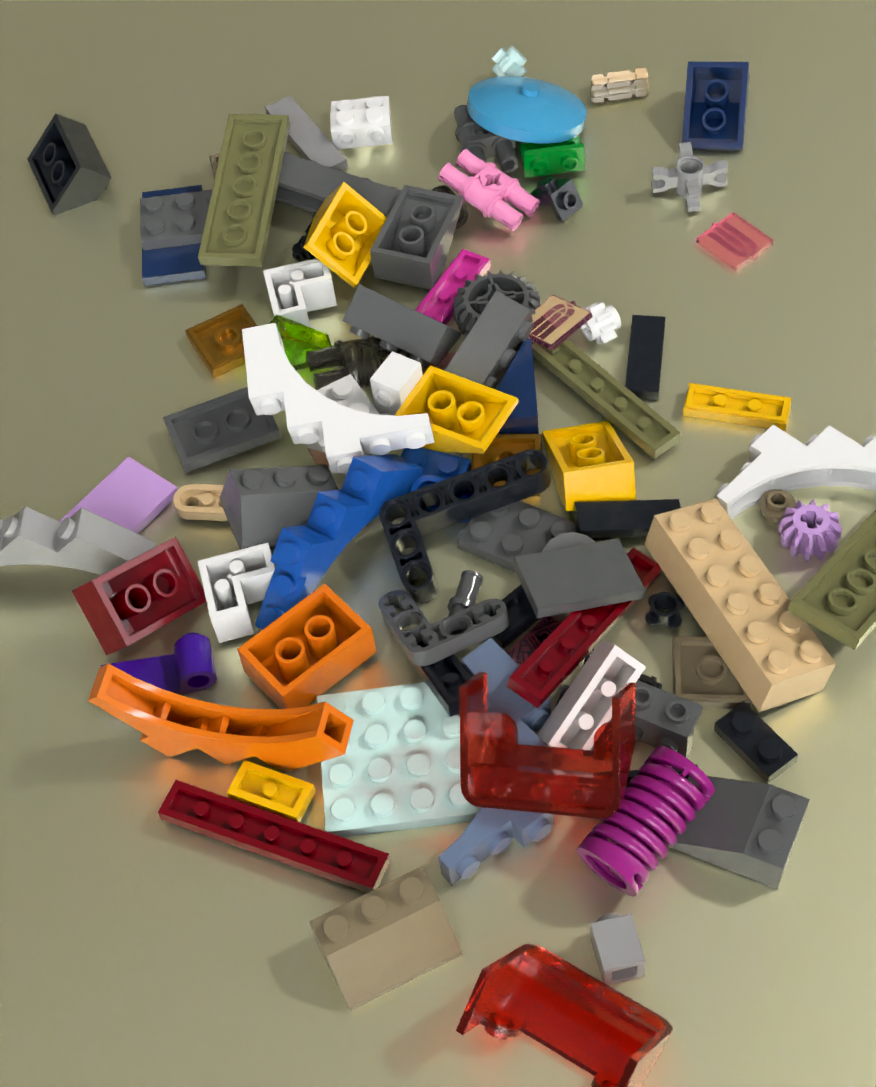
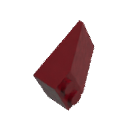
M176 536L72 590L106 656L128 647L207 602L204 588Z

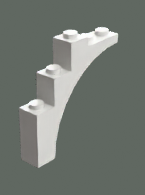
M276 323L242 329L248 394L256 415H274L285 410L287 428L294 445L300 443L313 444L318 440L324 439L326 458L333 474H347L352 459L356 456L385 455L393 450L404 448L417 449L425 444L435 443L428 413L404 416L371 414L343 406L323 396L307 384L290 364L285 354L283 341Z
M772 425L765 433H759L753 438L748 448L750 451L749 462L742 466L738 476L731 483H725L718 489L715 498L733 520L745 509L759 503L761 496L765 492L773 489L788 492L795 489L817 486H851L876 491V436L870 435L863 445H860L829 425L819 435L814 434L805 445L775 425Z

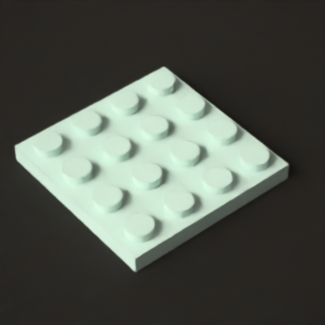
M426 682L317 696V703L327 702L354 720L345 755L321 762L325 832L340 837H350L470 822L473 820L482 805L471 710L450 717Z

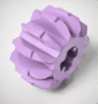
M814 499L811 500L809 505H805L798 500L794 508L786 507L783 518L778 526L782 548H790L792 557L798 554L804 555L806 562L812 555L822 561L826 552H834L837 548L838 540L841 538L842 528L839 524L838 513L829 512L828 503L820 507L816 506Z

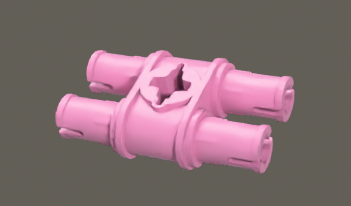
M468 149L460 153L455 165L467 172L471 177L456 169L451 163H447L439 173L438 180L451 187L458 193V196H462L463 202L466 201L481 211L482 216L493 217L512 232L518 228L524 215L507 203L509 202L528 217L535 213L539 206L538 204H540L538 198H535L520 187L518 179H512L496 168L495 163L484 162L469 152Z

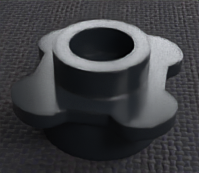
M660 592L648 598L650 610L645 615V621L648 625L656 626L660 624L671 629L681 626L682 618L680 617V611L685 607L681 597L670 592Z

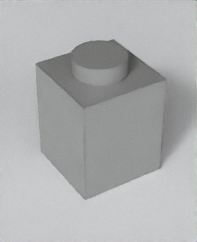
M611 913L600 917L596 922L590 923L591 943L604 986L645 977L646 960L632 914L620 916V914Z

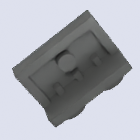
M637 680L615 713V731L631 742L640 741L655 748L657 746H665L688 758L693 745L694 727L702 713V706Z

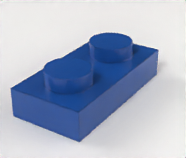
M404 448L401 453V457L424 468L421 476L435 475L448 479L471 469V460L468 458L425 448Z

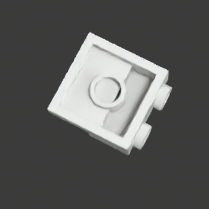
M373 96L370 98L344 99L331 102V135L333 144L337 149L393 144L389 96Z

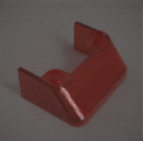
M487 672L477 673L459 687L461 792L470 804L482 808L597 819L608 818L619 809L624 799L635 747V682H627L612 697V721L604 723L594 735V750L518 744V728L515 721L505 713L488 711Z
M524 944L482 969L456 1029L458 1033L464 1035L481 1024L485 1026L484 1029L488 1034L501 1040H506L508 1037H517L524 1033L594 1075L591 1083L592 1087H642L673 1031L672 1025L659 1014L547 949L533 944Z

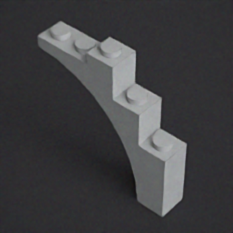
M24 506L14 516H8L6 520L0 518V566L20 564L52 565L80 569L102 575L155 547V541L84 508H80L70 518L66 517L62 522L27 506Z

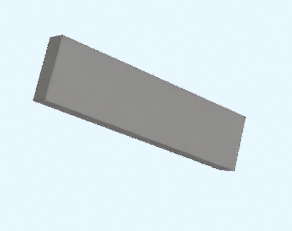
M290 95L265 106L266 115L289 116L290 127L287 139L304 159L313 160L334 169L343 170L348 167L347 159Z

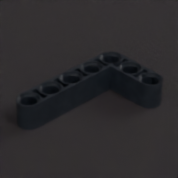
M534 449L525 450L390 499L383 504L379 512L380 520L401 582L415 603L423 604L430 602L436 597L439 590L422 536L545 491L550 486L551 475L547 458L542 452ZM531 469H540L536 474H526ZM498 481H506L501 487H493ZM472 493V496L468 499H459L463 494ZM433 505H438V506H439V507H438L436 510H434V511H431V512H427V511H426V509H427L428 507H430V506H433ZM397 518H405L399 524H392V522ZM407 548H416L414 552L410 554H402L403 551ZM418 578H427L421 585H412Z

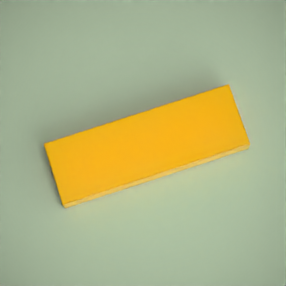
M689 383L683 407V416L766 429L775 425L782 431H786L792 398Z

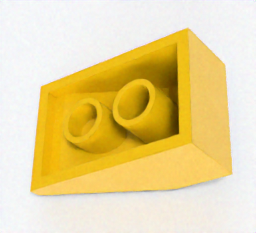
M343 182L323 201L312 220L303 248L354 288L371 261L370 249L387 217L348 184Z
M430 365L395 413V416L428 413L435 443L425 444L421 448L438 452L484 454L519 401L517 397Z
M609 421L542 431V439L558 495L566 512L573 511L574 502L636 500L634 461Z

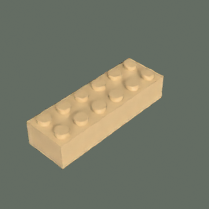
M715 498L654 515L644 545L659 564L758 712L823 691L836 662L807 622L787 611L791 600L718 500Z

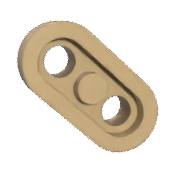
M188 484L182 486L173 496V503L177 514L186 520L228 521L219 500L224 485Z

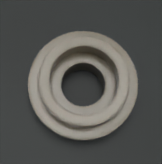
M773 489L761 496L759 509L767 521L779 524L786 507L794 508L796 501L787 491Z

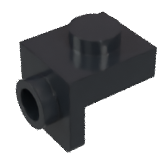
M547 177L539 181L537 188L529 193L540 200L539 206H552L559 221H565L583 206L572 179Z

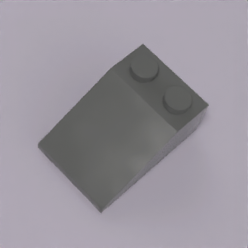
M404 185L370 249L374 277L431 290L445 267L462 208L463 197Z
M707 776L715 787V793L701 810L695 811L696 817L692 822L686 823V831L681 835L676 834L677 842L670 848L778 890L810 799L771 784ZM688 777V781L700 786L693 778Z

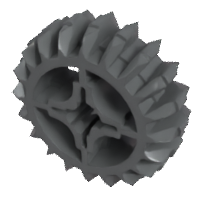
M502 269L498 274H491L488 270L485 276L475 274L474 281L465 280L464 287L458 288L457 297L454 298L455 302L453 303L454 320L461 334L468 335L496 290L529 308L531 314H535V310L541 304L540 296L534 284L528 282L525 276L517 277L514 271L508 275L504 274Z

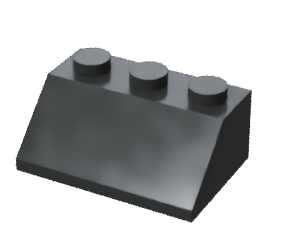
M360 284L342 320L352 325L349 332L368 340L371 334L381 339L379 346L391 352L397 353L399 348L410 353L408 358L420 362L421 366L425 368L428 362L438 366L461 336V333Z
M325 465L230 469L219 500L240 550L264 543H269L270 550H274L282 528L307 524L318 492L339 489L328 466Z

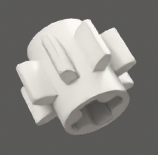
M600 302L584 308V310L590 313L580 320V327L584 336L589 341L596 339L597 344H604L617 338L614 330L621 327V320L618 312L612 305L605 307L604 302Z

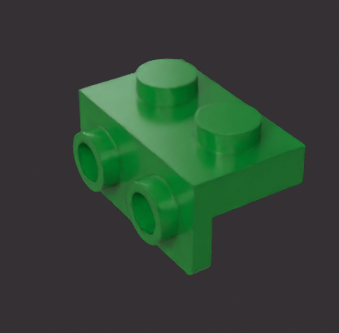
M579 136L559 143L519 144L525 178L585 170V147L581 143Z

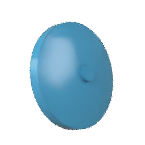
M498 76L484 79L472 86L467 101L468 114L482 128L501 137L526 143L550 144L570 140L582 132L587 115L583 102L570 91L547 81L522 76Z

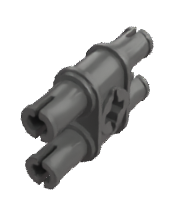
M460 105L455 108L454 117L457 124L455 136L461 145L460 153L468 149L469 152L486 162L487 158L498 157L503 172L515 171L518 168V160L514 150L517 142L482 128L468 114L467 105Z

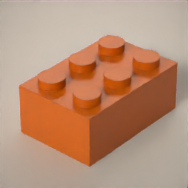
M323 584L237 648L244 672L279 709L308 706L317 699L318 695L324 694L377 653L372 628L326 584Z

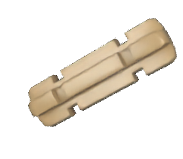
M643 67L634 69V72H631L630 69L609 72L607 76L595 74L591 76L590 83L591 86L602 84L603 87H606L608 83L629 80L630 83H634L636 79H646L648 84V72Z

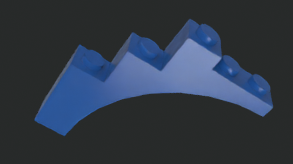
M397 454L353 457L342 489L318 492L307 524L282 528L270 562L276 564L255 626L263 630L313 593L331 564L346 545L369 522L379 515L380 509L385 502L409 493L413 482L421 477L424 468Z

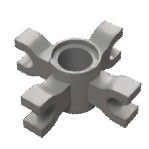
M691 142L678 143L680 156H678L676 168L652 167V192L661 193L667 189L675 188L678 195L686 198L688 212L700 211L699 198H701L703 185L727 186L725 174L728 173L727 161L720 160L710 165H704L702 159L693 156Z

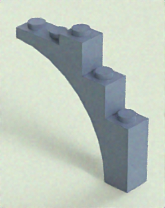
M489 638L462 658V665L485 696L484 707L492 722L496 737V761L491 785L478 813L462 835L438 857L441 874L451 886L461 878L467 879L471 877L480 867V863L492 853L497 855L504 851L513 837L525 848L533 840L538 842L545 838L554 825L553 806L533 786V784L539 785L545 781L553 769L552 750L533 732L540 730L551 715V698L549 696L537 709L506 687L509 677L520 666L492 638Z

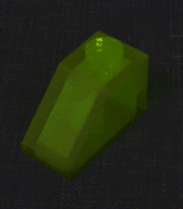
M277 314L269 322V324L276 323L283 341L285 354L295 370L331 362L335 358L328 334Z

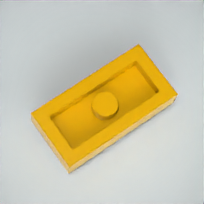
M244 760L227 791V795L230 799L300 823L316 790L312 783Z

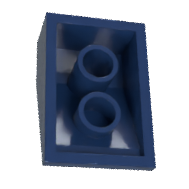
M688 61L682 143L691 142L692 150L743 151L750 79L749 62Z

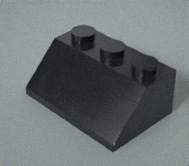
M56 113L27 158L51 213L56 215L96 201L102 191L108 187L112 178L86 125Z

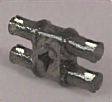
M369 335L368 340L364 338L345 342L337 340L334 346L312 351L308 350L306 351V360L310 372L336 366L339 368L329 372L313 374L316 390L349 374L353 376L361 388L371 386L370 378L385 361L381 357L389 356L391 351L379 346L381 339ZM399 348L397 353L403 354L406 353V351Z

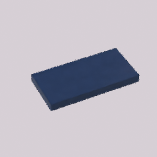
M202 185L142 192V198L203 191ZM201 243L144 251L142 248V280L144 286L206 278V265H200L198 259Z

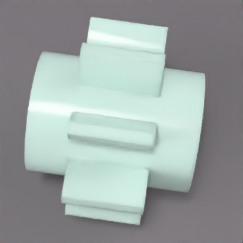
M513 46L507 51L503 47L500 48L492 57V60L496 62L492 70L497 76H523L527 72L523 67L527 59Z

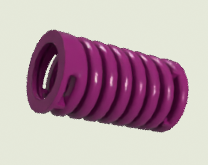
M657 746L644 762V765L639 768L637 775L629 781L628 787L621 791L619 799L610 805V811L603 814L600 819L601 823H597L577 847V854L595 874L609 885L626 895L636 896L643 886L642 883L647 882L649 879V871H654L659 866L657 858L663 859L668 854L667 847L674 846L677 842L676 834L681 835L686 831V823L692 822L696 817L695 811L701 810L715 793L713 783L698 766L680 753L665 746ZM672 767L682 771V773L678 774ZM686 774L693 778L700 786L684 778ZM610 869L613 870L620 878H618L612 871H610Z

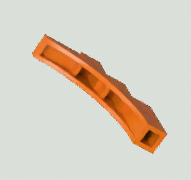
M109 663L99 667L88 699L89 702L142 732L140 741L168 757L198 748L221 763L229 765L256 756L282 773L345 755L354 721L327 702L287 709H248L196 700L151 685Z

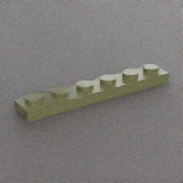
M543 319L542 321H540L539 323H537L536 325H534V327H533L532 330H534L537 326H539V325H540L543 321H545V320ZM547 321L529 335L527 339H532L533 357L652 458H658L680 442V431L564 335L552 344L541 340L545 339L555 330L553 326L545 330L550 325ZM543 330H545L541 335L538 336L539 338L535 337L538 334H540ZM520 340L519 345L521 346L523 340Z

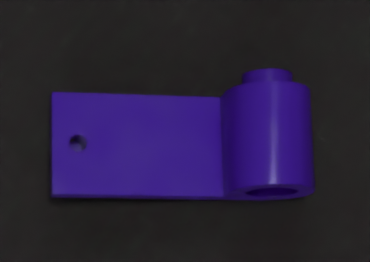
M195 632L187 633L175 642L174 654L111 663L114 667L137 679L179 695L207 690L217 680L211 642L206 636Z

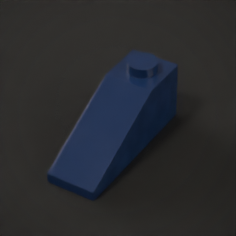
M531 338L523 341L496 389L517 397L519 401L498 434H539Z

